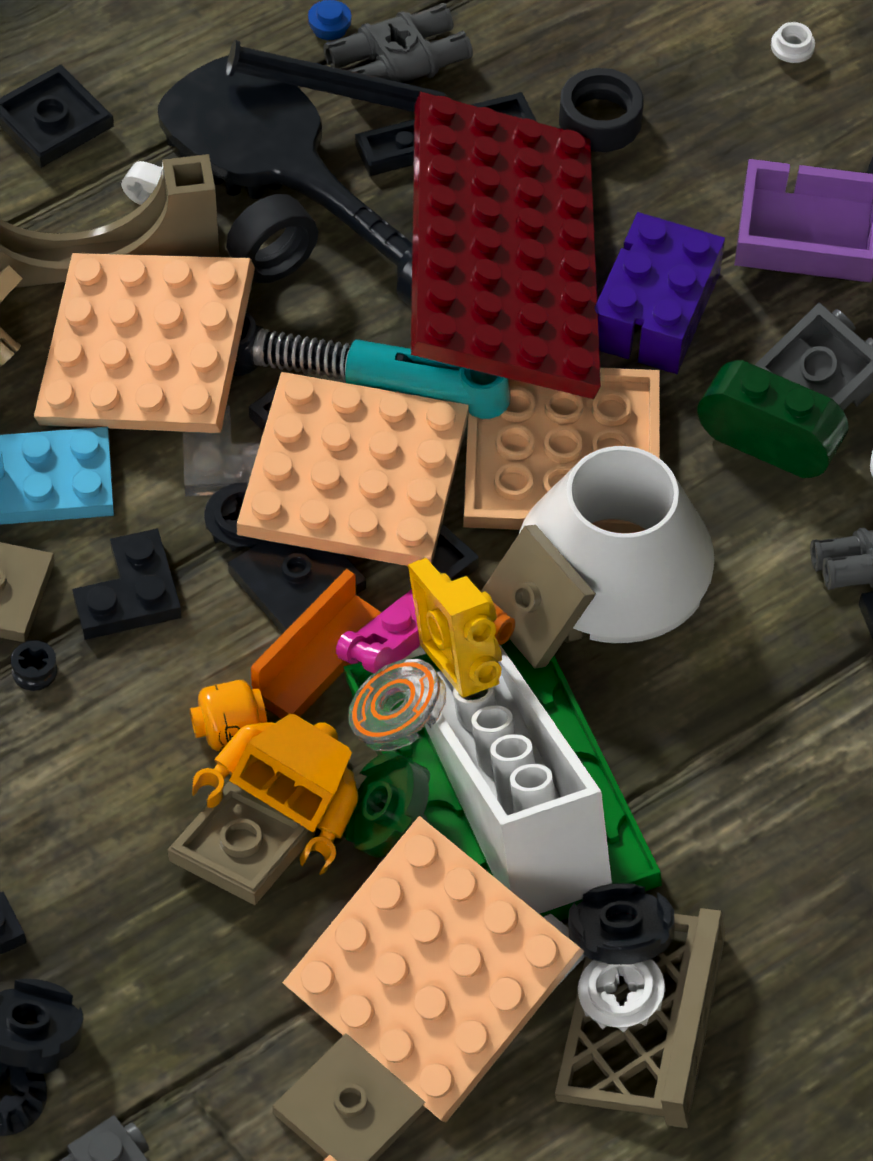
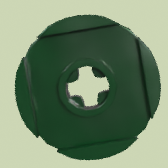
M388 752L375 757L360 771V774L366 776L358 789L359 799L356 808L343 833L345 839L354 843L356 849L375 858L387 856L418 816L427 821L424 812L429 795L430 772L426 767L395 752Z

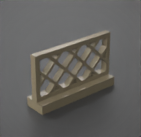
M700 908L698 917L674 914V931L687 932L688 934L686 944L667 957L663 952L655 957L658 960L656 965L661 973L667 972L677 984L675 993L662 1000L661 1011H655L648 1019L647 1025L657 1019L667 1032L666 1040L650 1051L646 1052L633 1036L634 1033L645 1027L640 1023L628 1027L625 1033L617 1028L616 1031L593 1045L583 1032L585 1024L592 1020V1018L585 1016L577 993L555 1091L556 1101L662 1116L665 1118L667 1126L688 1128L725 941L721 910ZM588 957L585 958L583 971L593 960ZM679 963H681L680 973L675 968ZM625 983L617 988L616 992L609 994H614L617 1002H620L628 996V993L637 991H629L628 985ZM672 1010V1012H671V1017H670V1021H669V1019L666 1017L665 1013H667L668 1011ZM623 1040H626L639 1058L614 1073L601 1055ZM580 1044H582L585 1051L578 1055ZM662 1058L659 1069L654 1062ZM592 1060L607 1077L591 1089L571 1086L574 1072ZM647 1067L657 1080L654 1098L631 1095L622 1083ZM615 1088L618 1093L609 1091Z

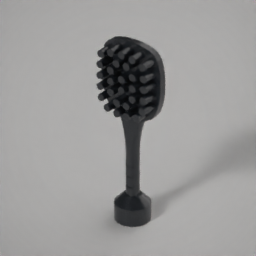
M228 55L202 65L179 80L167 91L158 105L159 125L166 135L167 144L176 146L179 149L180 157L209 154L214 184H221L225 180L226 193L230 196L238 195L241 191V186H246L249 197L258 199L263 194V185L268 184L270 189L278 190L283 184L319 203L397 266V295L412 308L413 243L353 195L327 168L317 153V148L322 139L321 117L311 100L299 87L235 72L233 76H228Z

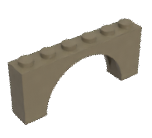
M209 154L162 160L160 179L148 199L127 216L100 228L77 233L52 234L26 230L0 219V272L7 266L15 270L23 278L15 287L19 288L66 282L72 253L219 257L216 192Z

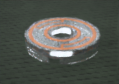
M402 659L385 665L369 676L356 691L349 707L348 723L357 738L374 751H394L408 746L420 738L417 732L426 724L431 728L439 719L446 703V686L432 665L420 659ZM404 700L400 707L391 711L397 703Z

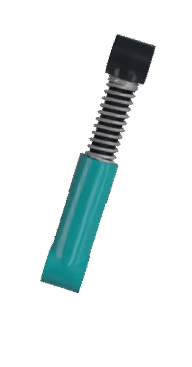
M247 312L245 314L233 376L249 374L262 365L264 367L270 365L271 368L278 366L281 370L286 367L288 371L294 369L295 372L302 370L304 374L310 371L312 375L318 373L321 377L325 374L328 378L334 376L336 379H340L342 377L349 384L469 405V413L480 419H491L500 416L510 405L511 396L508 378L411 355L410 348L356 339L351 347L348 343L342 347L341 342H337L334 346L332 340L326 345L324 339L318 343L317 338H313L310 342L309 337L306 336L302 341L300 335L294 339L293 334L290 333L286 338L284 332L278 337L276 331L269 332L267 329L264 330L262 326L256 325L254 318Z

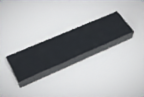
M522 92L472 104L473 106L487 107L496 112L518 118H528L536 121ZM415 119L355 134V146L369 176L414 165Z

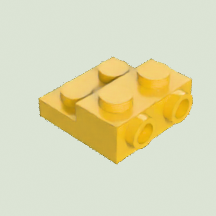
M427 558L408 564L420 646L462 698L499 685L502 669L498 662L502 661V653L495 637L496 626L493 621L496 620L497 615L490 595L486 591L480 592L467 576L451 581L446 573L440 574Z

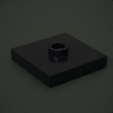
M61 64L0 98V127L41 168L114 127L113 115Z
M264 540L228 562V572L282 634L346 569L356 575V595L366 589V578L344 554Z

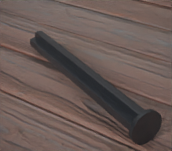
M234 40L227 63L228 76H233L235 72L411 112H415V103L420 92L435 96H446L444 92L242 47L238 40Z

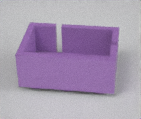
M749 159L734 265L871 283L873 278V174L799 165L794 193H786L790 164Z

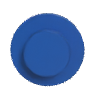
M323 0L310 8L308 23L317 37L324 40H336L344 36L350 27L351 11L340 1Z

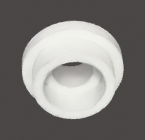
M789 22L780 26L778 31L774 33L771 41V49L774 55L789 63L806 61L812 56L815 48V40L810 29L798 22Z

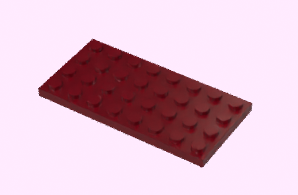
M420 92L415 103L411 355L595 399L601 387L598 314L594 309L597 303L590 140L574 130H564L538 123L532 119H522L496 112L487 107H477L454 101L446 96H435Z

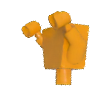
M288 714L276 723L249 724L240 728L214 759L217 763L214 769L204 768L195 774L192 787V796L202 786L210 785L214 787L215 790L211 792L207 799V808L216 807L223 798L224 780L230 774L232 775L229 780L230 782L314 833L318 827L321 830L319 837H314L307 843L299 860L301 866H303L311 851L321 853L325 859V864L320 870V875L325 873L336 856V848L333 844L335 837L339 839L342 837L359 799L354 773L346 767L352 754L350 748L338 741V734L331 725L317 723L313 726L293 714Z

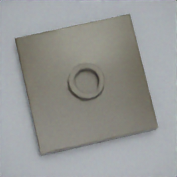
M526 525L523 527L481 590V592L486 591L492 601L515 620V628L509 639L534 669L548 665L596 595L537 525Z
M0 542V638L23 643L27 641L55 564L54 553Z
M228 781L224 786L223 798L220 804L213 808H207L206 806L168 848V858L170 862L256 905L305 848L307 843L315 836V831L314 833Z
M347 1033L272 1105L273 1114L323 1158L330 1154L337 1161H376L427 1108L424 1106L425 1101Z

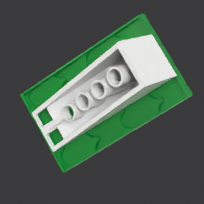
M508 639L506 643L499 645L502 653V661L498 662L502 669L499 678L500 684L464 698L457 692L421 646L398 663L413 662L428 668L434 681L431 699L424 711L402 730L387 736L371 738L378 756L388 752H395L429 770V795L424 814L431 826L542 917L552 914L559 921L569 918V909L574 902L577 906L583 901V894L596 887L612 883H632L645 887V891L662 886L661 871L555 656L552 657L546 667L534 669L512 641ZM361 662L344 666L346 682L352 692L354 702L363 687L376 676L366 671ZM410 666L395 668L378 677L369 685L374 690L369 695L365 704L366 720L364 723L368 731L375 733L391 731L402 726L417 714L412 709L418 702L421 694L419 679L426 675L421 669ZM428 677L423 679L424 693L419 705L416 707L418 711L423 706L429 692ZM397 679L411 681L415 686V696L404 712L388 720H379L371 713V702L380 688ZM396 683L384 689L375 702L377 713L382 716H389L400 711L408 703L411 696L409 686L404 683ZM368 688L363 693L357 707L362 719L363 702L370 691Z

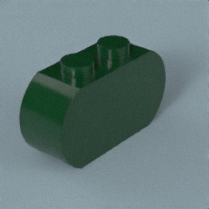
M735 360L724 364L697 407L700 423L713 439L801 478L817 477L826 471L846 437L849 428L845 413L832 398L744 360Z

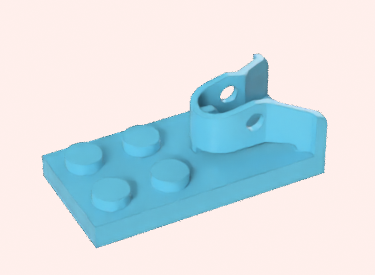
M108 427L0 435V525L114 516Z

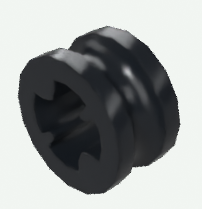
M35 640L24 642L14 649L11 655V667L16 684L23 689L36 691L48 687L55 680L57 675L56 653L51 646L45 642ZM31 660L33 663L38 664L43 661V669L37 670L33 666L26 668L25 662Z

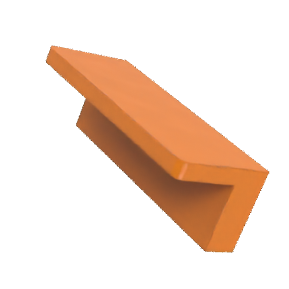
M348 569L305 610L251 667L252 689H260L265 708L281 719L288 714L301 717L344 672V666L350 664L337 657L336 646L340 637L347 631L358 632L382 613L356 595V575Z

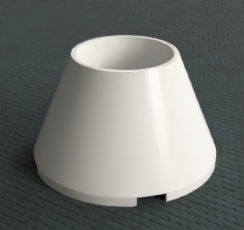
M628 446L606 447L585 456L535 504L520 528L521 532L526 525H537L596 593L573 627V629L590 634V640L606 643H632L663 635L675 629L693 615L698 609L709 584H711L714 570V550L707 527L670 468L655 455L639 448ZM617 519L637 524L645 530L636 533H614L603 530L592 523L601 520Z

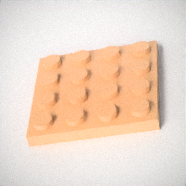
M72 253L34 413V418L40 426L108 427V429L221 433L255 270L251 259Z
M600 368L601 387L595 399L509 379L510 405L504 413L491 419H480L468 413L463 527L520 530L526 516L535 504L581 459L596 450L613 446H628L645 450L660 459V370ZM617 519L601 520L592 523L603 530L614 533H636L645 530L637 524Z
M281 372L238 517L237 535L405 566L427 558L432 563L468 420L469 405Z
M418 816L287 976L283 984L342 1035L347 1033L425 1101L424 1106L446 1123L585 951L427 821Z

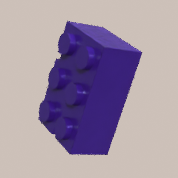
M637 212L625 238L624 248H621L594 308L598 314L599 351L629 360L632 353L635 324L642 325L638 363L678 374L720 275L725 237Z

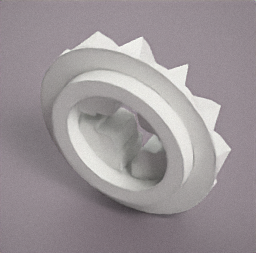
M593 960L583 971L578 984V997L585 1016H590L595 1020L602 1030L609 1026L616 1027L623 1033L626 1032L628 1027L639 1023L646 1026L649 1017L655 1011H661L662 999L666 991L663 975L659 967L652 960L631 965L606 964ZM619 976H624L629 991H637L628 993L625 1006H620L614 994H608L616 992L617 984L620 983Z

